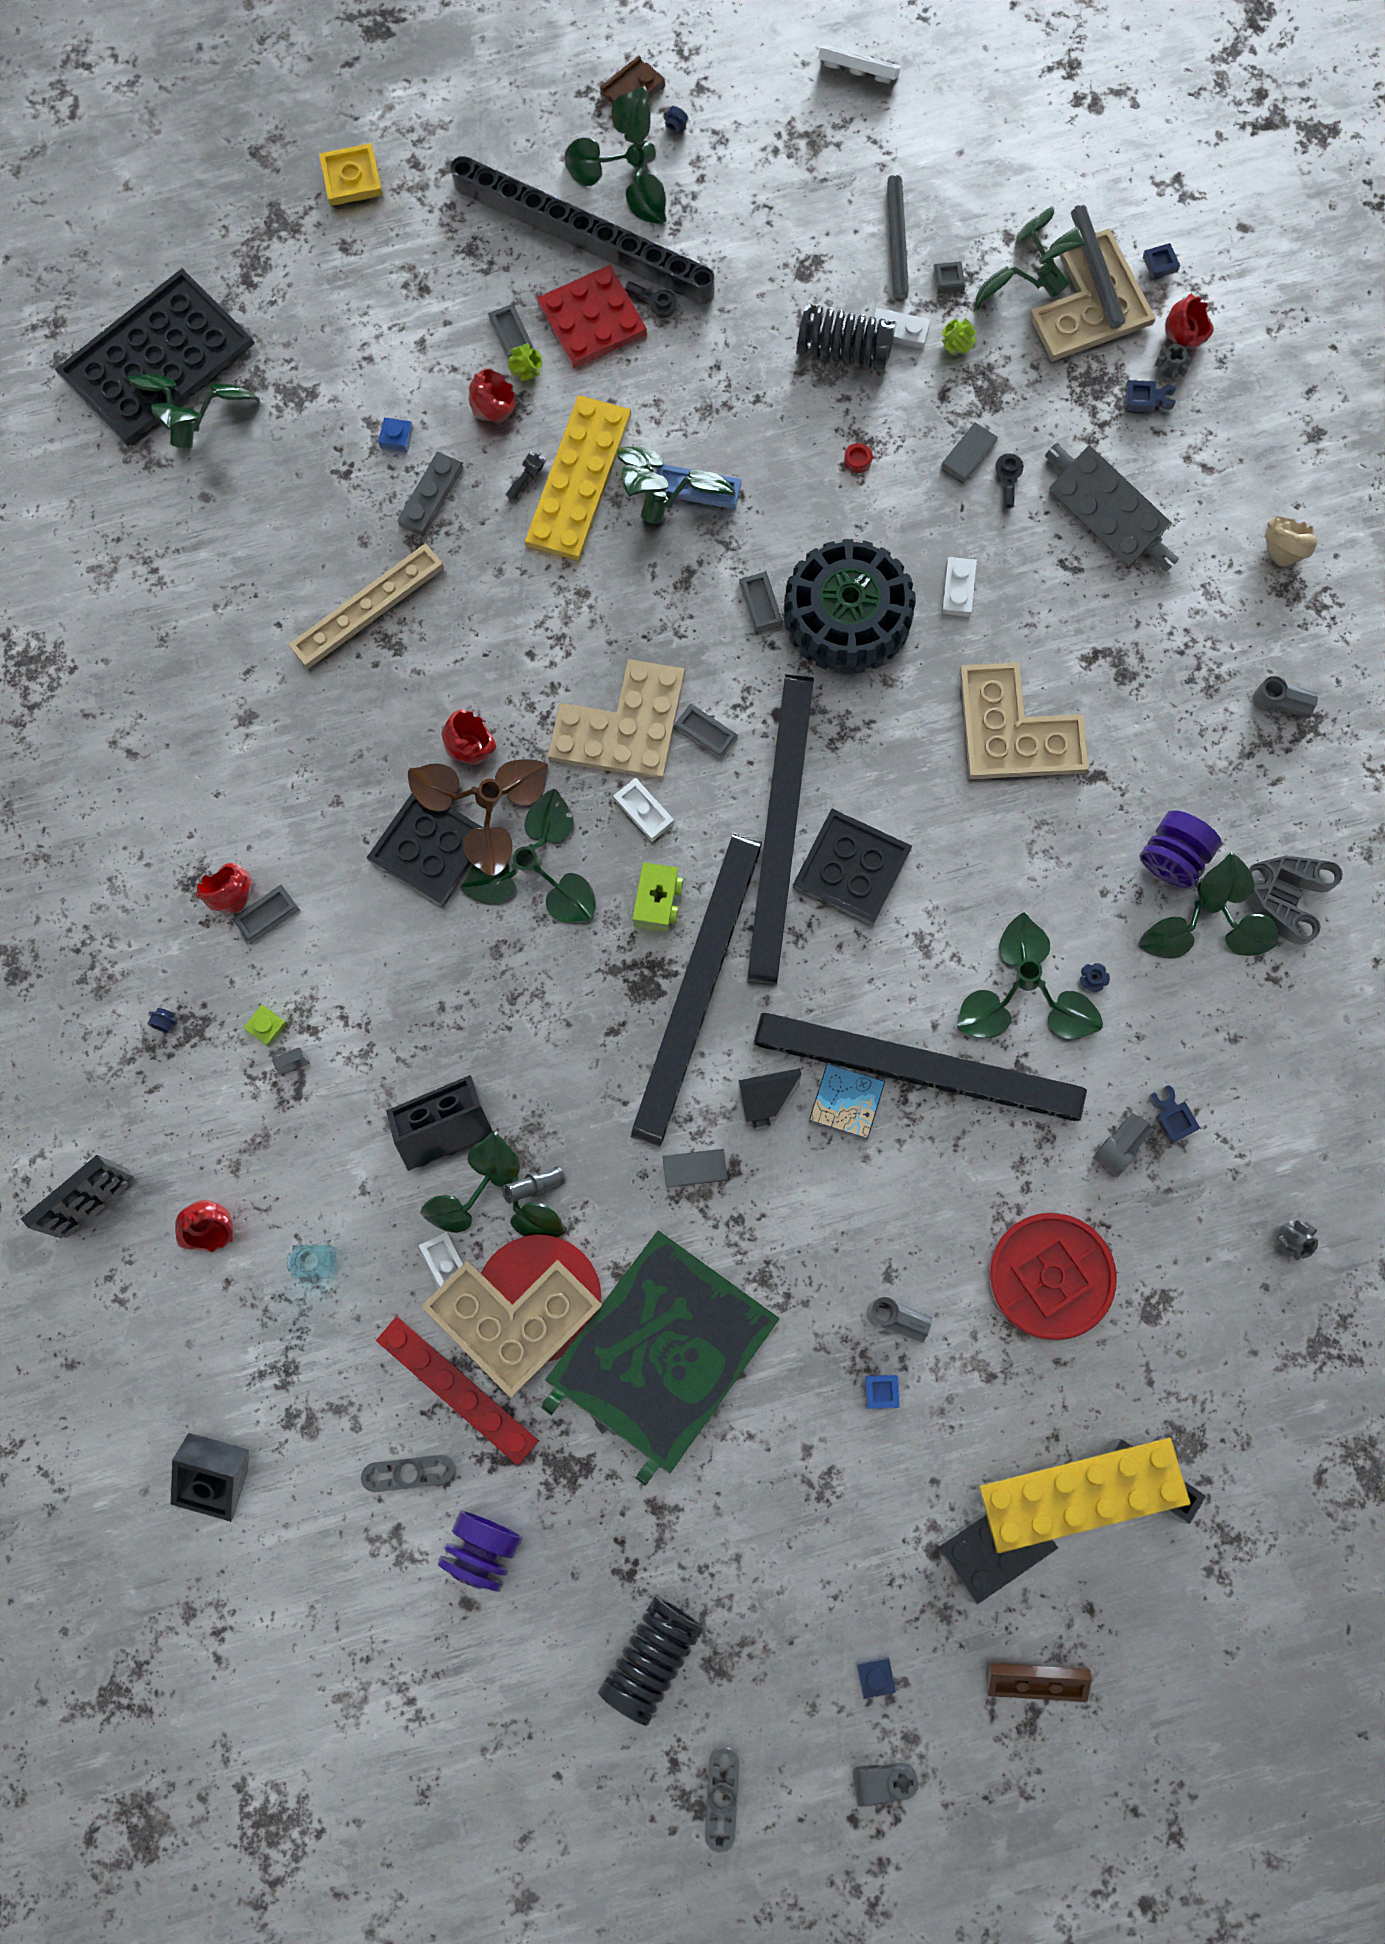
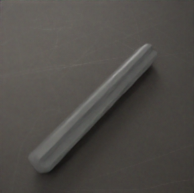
M891 175L888 177L887 190L893 295L895 299L899 300L908 298L909 293L903 182L900 175Z
M1077 205L1071 211V217L1074 226L1081 231V236L1085 243L1082 249L1108 325L1111 329H1118L1125 323V317L1087 207L1085 205Z

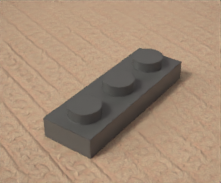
M438 451L436 452L397 520L399 526L423 537L425 536L463 469L462 462Z

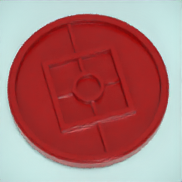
M1041 1213L1017 1222L1000 1238L994 1248L989 1264V1284L995 1304L1002 1315L1014 1327L1038 1339L1059 1341L1074 1338L1088 1332L1104 1318L1115 1297L1117 1272L1109 1247L1091 1226L1080 1219L1066 1214Z
M531 1235L513 1240L497 1250L481 1271V1274L513 1305L558 1260L601 1303L600 1282L593 1265L577 1247L557 1237ZM593 1315L547 1362L562 1358Z

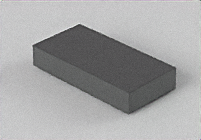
M514 304L488 313L489 320L507 359L513 356L510 351L513 348L527 343L530 349L534 348Z
M974 422L942 462L941 468L962 482H965L995 445L998 437Z
M767 571L739 579V585L755 634L782 627L783 620Z
M692 703L689 704L674 724L676 731L720 761L738 739V734Z
M279 885L236 915L232 920L247 941L252 944L300 909L285 888Z
M724 1149L662 1156L666 1188L727 1181Z

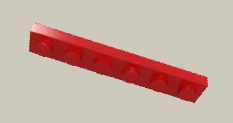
M398 1316L394 1318L376 1339V1342L517 1466L524 1461L540 1441Z

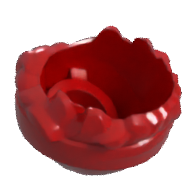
M1192 293L1188 294L1185 299L1176 302L1165 321L1166 336L1178 345L1187 346V349H1194L1205 343L1214 332L1213 323L1208 317L1206 309L1208 303Z
M490 368L482 369L478 374H474V378L469 384L468 396L473 415L480 420L496 423L506 420L516 406V401L514 400L516 393L512 391L513 385L507 383L504 376Z
M460 709L451 714L442 728L441 735L445 751L450 757L459 762L479 764L496 749L495 740L486 728L482 717H474L472 711Z
M230 862L223 865L217 873L210 877L207 875L202 876V884H197V892L195 893V896L201 899L209 909L234 914L243 910L251 894L252 879L243 867Z
M200 1200L192 1203L177 1215L175 1221L177 1245L184 1249L204 1250L211 1253L215 1252L219 1247L224 1248L229 1242H233L234 1239L233 1222L229 1211L220 1204L210 1200Z

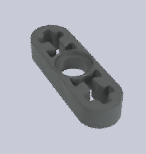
M446 1455L374 1462L368 1464L363 1469L361 1482L364 1488L370 1492L442 1485L453 1479L456 1466L454 1461ZM439 1460H442L444 1466H448L449 1471L443 1473V1479H439L438 1474L426 1475L428 1481L423 1482L424 1469L421 1464L422 1461H426L425 1468L436 1467ZM406 1464H412L417 1469V1477L412 1483H405L400 1477V1470ZM394 1465L393 1479L396 1483L395 1486H391L392 1479L379 1481L378 1487H376L374 1481H369V1475L374 1474V1468H378L379 1473L391 1472L389 1466Z
M725 1745L715 1748L709 1760L705 1841L708 1847L715 1852L729 1850L735 1840L739 1757L733 1748ZM721 1754H728V1759L734 1761V1765H730L727 1768V1780L733 1778V1784L726 1781L713 1783V1777L720 1779L721 1768L720 1765L715 1764V1760L721 1759ZM723 1788L731 1793L732 1801L726 1808H719L713 1803L712 1796L718 1789ZM711 1813L718 1816L732 1815L731 1820L724 1818V1832L730 1833V1836L724 1837L723 1843H716V1837L710 1836L711 1832L717 1830L718 1817L711 1818Z

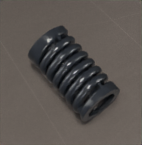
M806 304L800 324L796 354L811 356L812 354L813 358L822 356V359L826 361L832 357V361L835 363H839L842 360L845 365H850L853 362L855 367H861L863 364L865 369L876 370L882 373L886 372L896 329V321L886 322L885 319H880L874 341L877 321L875 317H869L864 333L866 316L860 314L853 333L855 313H848L843 330L845 312L838 310L832 330L835 310L828 308L820 333L824 308L820 305ZM812 313L814 314L813 321H811Z
M658 1596L653 1597L646 1610L648 1613L643 1614L642 1620L666 1638L643 1624H638L635 1630L640 1636L656 1645L659 1649L636 1635H631L629 1638V1643L634 1648L649 1656L655 1662L647 1659L629 1646H625L622 1650V1654L627 1659L646 1670L649 1674L643 1672L624 1658L619 1657L615 1661L617 1668L640 1682L643 1686L635 1683L617 1669H611L609 1676H607L598 1690V1695L606 1703L629 1719L644 1726L649 1725L653 1717L651 1714L657 1711L656 1703L662 1702L664 1692L670 1689V1680L677 1677V1669L685 1664L683 1657L690 1655V1645L697 1643V1638L701 1636L705 1629L701 1623L689 1614ZM657 1612L667 1623L655 1617V1613ZM614 1683L618 1684V1685L621 1686L622 1688H624V1689H626L627 1691L631 1692L633 1695H630V1694H628V1693H626V1692H624V1691L618 1689V1688L615 1687L613 1684H614Z

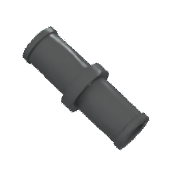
M559 1166L538 1174L531 1172L526 1174L524 1179L503 1185L502 1194L505 1201L509 1204L529 1196L535 1198L541 1196L543 1191L563 1185L565 1183V1175Z

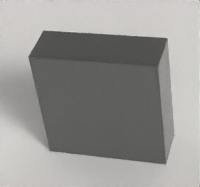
M962 261L934 264L933 271L937 294L965 290Z
M299 1047L272 1059L275 1070L281 1075L310 1064L307 1054Z

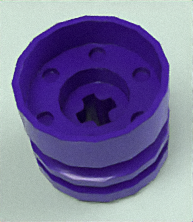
M1178 810L1168 811L1155 830L1156 836H1152L1149 839L1147 846L1140 853V861L1147 870L1162 881L1178 888L1193 889L1199 881V877L1206 870L1205 864L1211 862L1221 847V838L1212 827L1196 816Z
M460 1511L452 1532L463 1540L462 1545L446 1543L444 1549L454 1555L456 1559L440 1556L437 1565L451 1574L453 1578L477 1589L500 1592L504 1583L491 1574L508 1575L509 1570L497 1562L499 1556L515 1558L523 1537L486 1518L470 1512Z

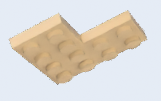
M1110 228L1097 232L1096 236L1122 308L1125 323L1118 329H1111L1109 327L1082 246L1059 255L1077 293L1034 308L1029 315L1052 362L1154 325L1156 318Z
M628 659L617 712L559 703L548 753L549 761L663 780L685 668Z
M1019 662L961 665L960 679L969 779L1085 774L1088 772L1089 764L1083 714L1025 717Z
M467 1260L421 1307L511 1398L602 1304L557 1260L512 1305Z

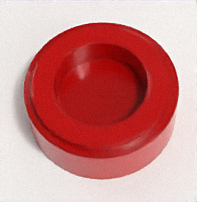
M862 443L850 445L844 454L845 467L853 473L867 471L872 464L873 455L871 449Z

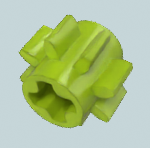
M967 318L962 322L958 319H953L944 327L942 331L944 338L941 342L951 355L956 351L960 354H965L974 346L976 342L974 335L977 331Z
M528 343L510 350L513 356H510L508 359V368L514 376H520L523 382L540 375L538 369L542 366V357L538 350L530 349Z

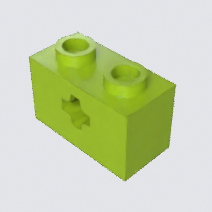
M642 863L632 918L634 927L669 933L670 925L676 924L679 907L674 906L676 895L681 896L684 881V878L679 877L678 867ZM658 893L663 894L664 897L661 898L660 903L654 900V898H657Z

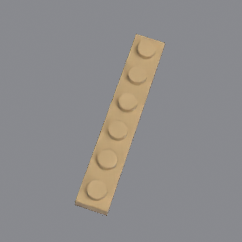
M426 543L290 642L288 644L290 649L308 670L443 570V563Z

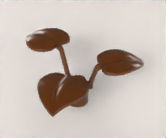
M532 759L509 761L498 769L495 779H485L478 788L473 786L470 790L458 794L455 792L459 788V778L451 767L444 764L434 763L410 768L408 770V783L418 803L434 812L446 811L451 805L452 798L458 800L473 794L475 795L476 803L481 808L486 809L484 829L474 828L467 833L463 841V852L466 859L474 867L488 876H495L505 868L511 857L512 839L508 831L503 827H493L490 829L493 808L497 805L500 797L506 793L509 801L515 805L529 806L535 803L544 790L548 764Z

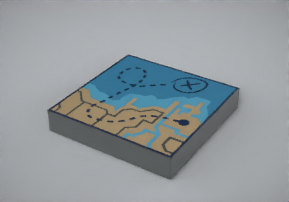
M827 1063L809 1123L867 1141L886 1081Z

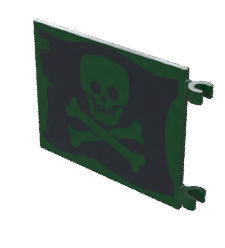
M658 1230L602 1303V1306L596 1311L546 1377L545 1381L554 1389L546 1397L541 1408L552 1416L564 1398L570 1399L647 1457L646 1463L635 1477L637 1481L646 1486L658 1468H662L671 1474L780 1318Z

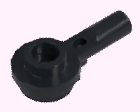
M628 281L625 286L626 292L650 304V310L658 317H669L677 307V299L671 291L658 290L652 292L631 281Z
M537 450L536 453L530 451L522 463V466L525 467L524 472L519 479L513 482L505 494L510 500L515 501L525 485H529L543 468L547 459L542 456L543 452Z
M1011 453L1000 456L995 465L996 473L1000 478V482L1003 483V507L1007 509L1014 507L1015 482L1021 476L1024 468L1021 458Z

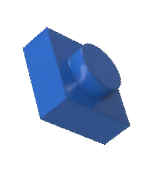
M384 417L378 440L380 448L407 452L413 430L412 422Z
M898 1375L865 1376L867 1409L900 1408Z

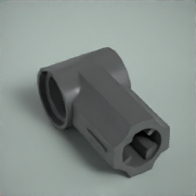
M1270 676L1255 690L1253 701L1263 711L1277 709L1309 719L1317 705L1318 696L1317 692L1287 684L1279 676ZM1266 690L1272 691L1275 697L1269 696Z
M1131 1113L1112 1138L1109 1137L1092 1158L1118 1178L1134 1159V1153L1154 1129L1141 1116Z
M890 1297L878 1298L871 1302L867 1308L868 1320L874 1326L886 1328L924 1343L933 1317L899 1304ZM878 1304H885L890 1309V1317L887 1321H882L877 1317L875 1311Z

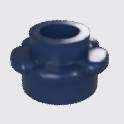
M671 106L669 111L663 114L665 126L670 131L677 133L679 130H686V123L689 117L684 110L677 106Z
M1086 964L1081 969L1080 983L1085 989L1099 992L1103 990L1104 986L1109 984L1110 975L1106 973V968L1102 964ZM1092 975H1097V979L1094 980Z
M157 1008L156 1012L150 1011L148 1013L150 1019L147 1024L158 1031L171 1033L173 1026L177 1025V1021L173 1019L175 1014L166 1009Z

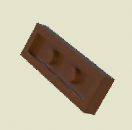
M990 1663L987 1695L991 1697L1088 1702L1092 1682L1090 1669L1074 1667L1063 1668Z

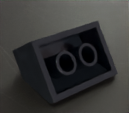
M471 1075L386 1110L394 1144L408 1171L417 1167H423L442 1156L454 1154L459 1149L473 1143H479L493 1132L490 1120Z

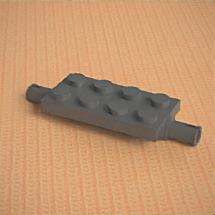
M1055 443L1051 447L1059 455L1058 457L1050 450L1047 451L1045 457L1062 472L1049 489L1130 567L1143 555L1152 557L1165 572L1172 568L1165 560V557L1174 565L1177 563L1179 557L1161 542V536L1172 522L1093 447L1088 445L1075 459L1059 443Z

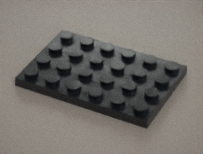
M181 268L59 365L55 371L128 447L159 422L151 410V405L167 404V399L161 390H143L127 383V377L156 374L173 380L177 386L175 389H170L174 406L178 407L255 343L253 338Z

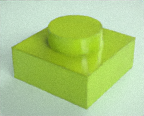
M261 1004L243 1028L267 1047H270L288 1023Z

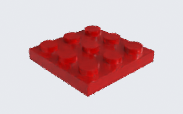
M611 264L536 297L538 306L573 369L647 335L646 326Z

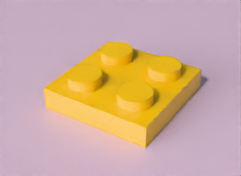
M372 143L319 153L330 206L383 195Z

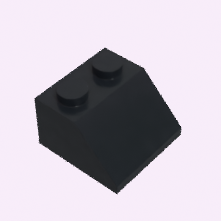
M188 1433L172 1459L170 1505L231 1522L247 1476L249 1450L237 1445Z

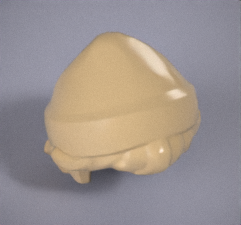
M1281 516L1273 517L1267 523L1268 527L1264 535L1270 558L1277 565L1285 567L1311 557L1317 544V537L1314 535L1313 526L1307 528L1306 522L1296 523L1294 519Z

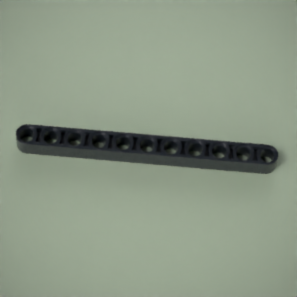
M459 156L451 162L450 170L454 188L460 194L694 302L704 304L714 298L715 277L714 272L709 267L474 159Z
M785 674L747 981L778 983L814 677Z
M733 833L632 1128L631 1138L657 1147L662 1145L760 854L761 840L738 833Z
M770 1013L760 1014L753 1042L754 1045L768 1050L1070 1121H1081L1087 1089L1081 1086Z

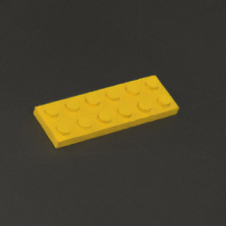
M581 395L577 396L525 539L526 547L580 561L617 457L616 451L621 446L632 415L631 409Z
M1171 1438L978 1486L996 1553L1190 1504Z

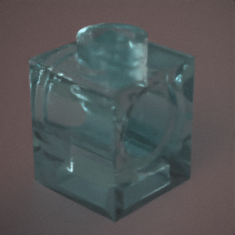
M293 1245L292 1253H289L287 1257V1269L291 1272V1277L296 1279H335L337 1248L332 1245ZM311 1254H316L318 1258L316 1267L312 1270H306L304 1265L305 1259Z

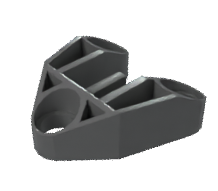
M1288 855L1251 865L1249 867L1251 874L1253 871L1258 870L1265 878V884L1259 885L1254 882V890L1249 897L1255 914L1270 917L1276 923L1278 935L1293 944L1303 945L1314 940L1320 933L1321 926L1315 916L1298 909L1297 904L1303 894L1301 888L1316 892H1328L1334 889L1343 877L1340 866L1332 861ZM1320 870L1331 871L1335 877L1334 882H1323L1319 876ZM1298 922L1310 924L1313 930L1310 936L1301 935L1297 930Z

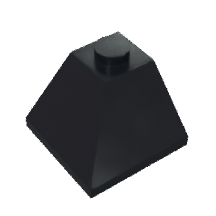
M800 1068L739 1080L738 1092L746 1127L752 1126L753 1130L771 1127V1122L777 1120L799 1087L801 1079Z

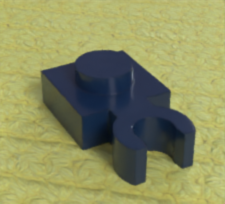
M1127 380L1125 385V411L1153 412L1156 405L1164 410H1171L1176 400H1169L1165 396H1173L1176 387L1165 385L1161 389H1157L1156 381Z
M1167 1085L1163 1088L1167 1095L1165 1101L1160 1100L1155 1092L1149 1095V1099L1153 1106L1160 1108L1163 1112L1155 1118L1170 1144H1173L1201 1128L1185 1101L1178 1105L1175 1103V1091L1170 1085Z

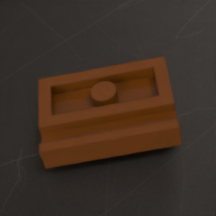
M638 55L600 86V94L602 96L605 95L613 105L620 95L640 87H646L648 98L650 99L665 87V78L647 62L644 63L641 56Z

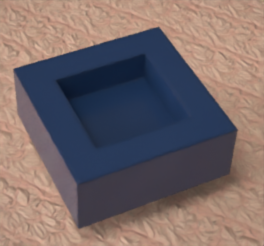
M1171 243L1144 250L1142 258L1152 280L1179 271L1180 263Z
M889 1657L856 1663L864 1699L896 1693Z

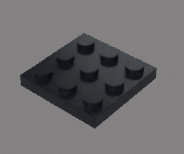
M411 793L366 858L373 865L439 906H442L471 864L463 852L465 836L474 828L484 829V827L451 807L443 812L430 811L420 805Z
M831 808L792 888L874 926L912 849V845Z
M96 1155L24 1215L21 1220L28 1229L60 1239L69 1237L79 1229V1223L86 1217H92L100 1212L104 1207L103 1203L112 1195L117 1196L129 1186L128 1182L134 1176L126 1167Z

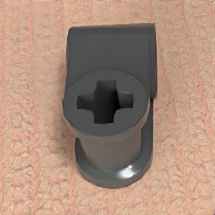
M907 1763L865 1765L852 1769L857 1806L860 1807L907 1800L912 1798L918 1790L916 1772ZM905 1773L907 1779H912V1781L907 1782V1788L900 1789L899 1783H893V1781L899 1779L898 1774Z

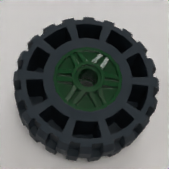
M843 539V542L835 543V541L824 543L823 548L819 550L817 548L812 549L806 554L805 561L800 560L795 565L793 575L788 578L786 584L784 624L785 628L789 630L790 641L793 646H800V654L805 659L810 660L812 658L816 661V666L822 669L827 667L833 668L835 673L845 674V670H854V673L865 672L867 667L872 666L874 669L884 664L886 657L892 659L899 652V647L905 644L909 636L910 627L912 626L916 595L912 591L913 581L908 573L904 574L905 566L899 559H893L890 556V551L883 547L880 549L874 547L873 543L863 540V543L853 542V539Z

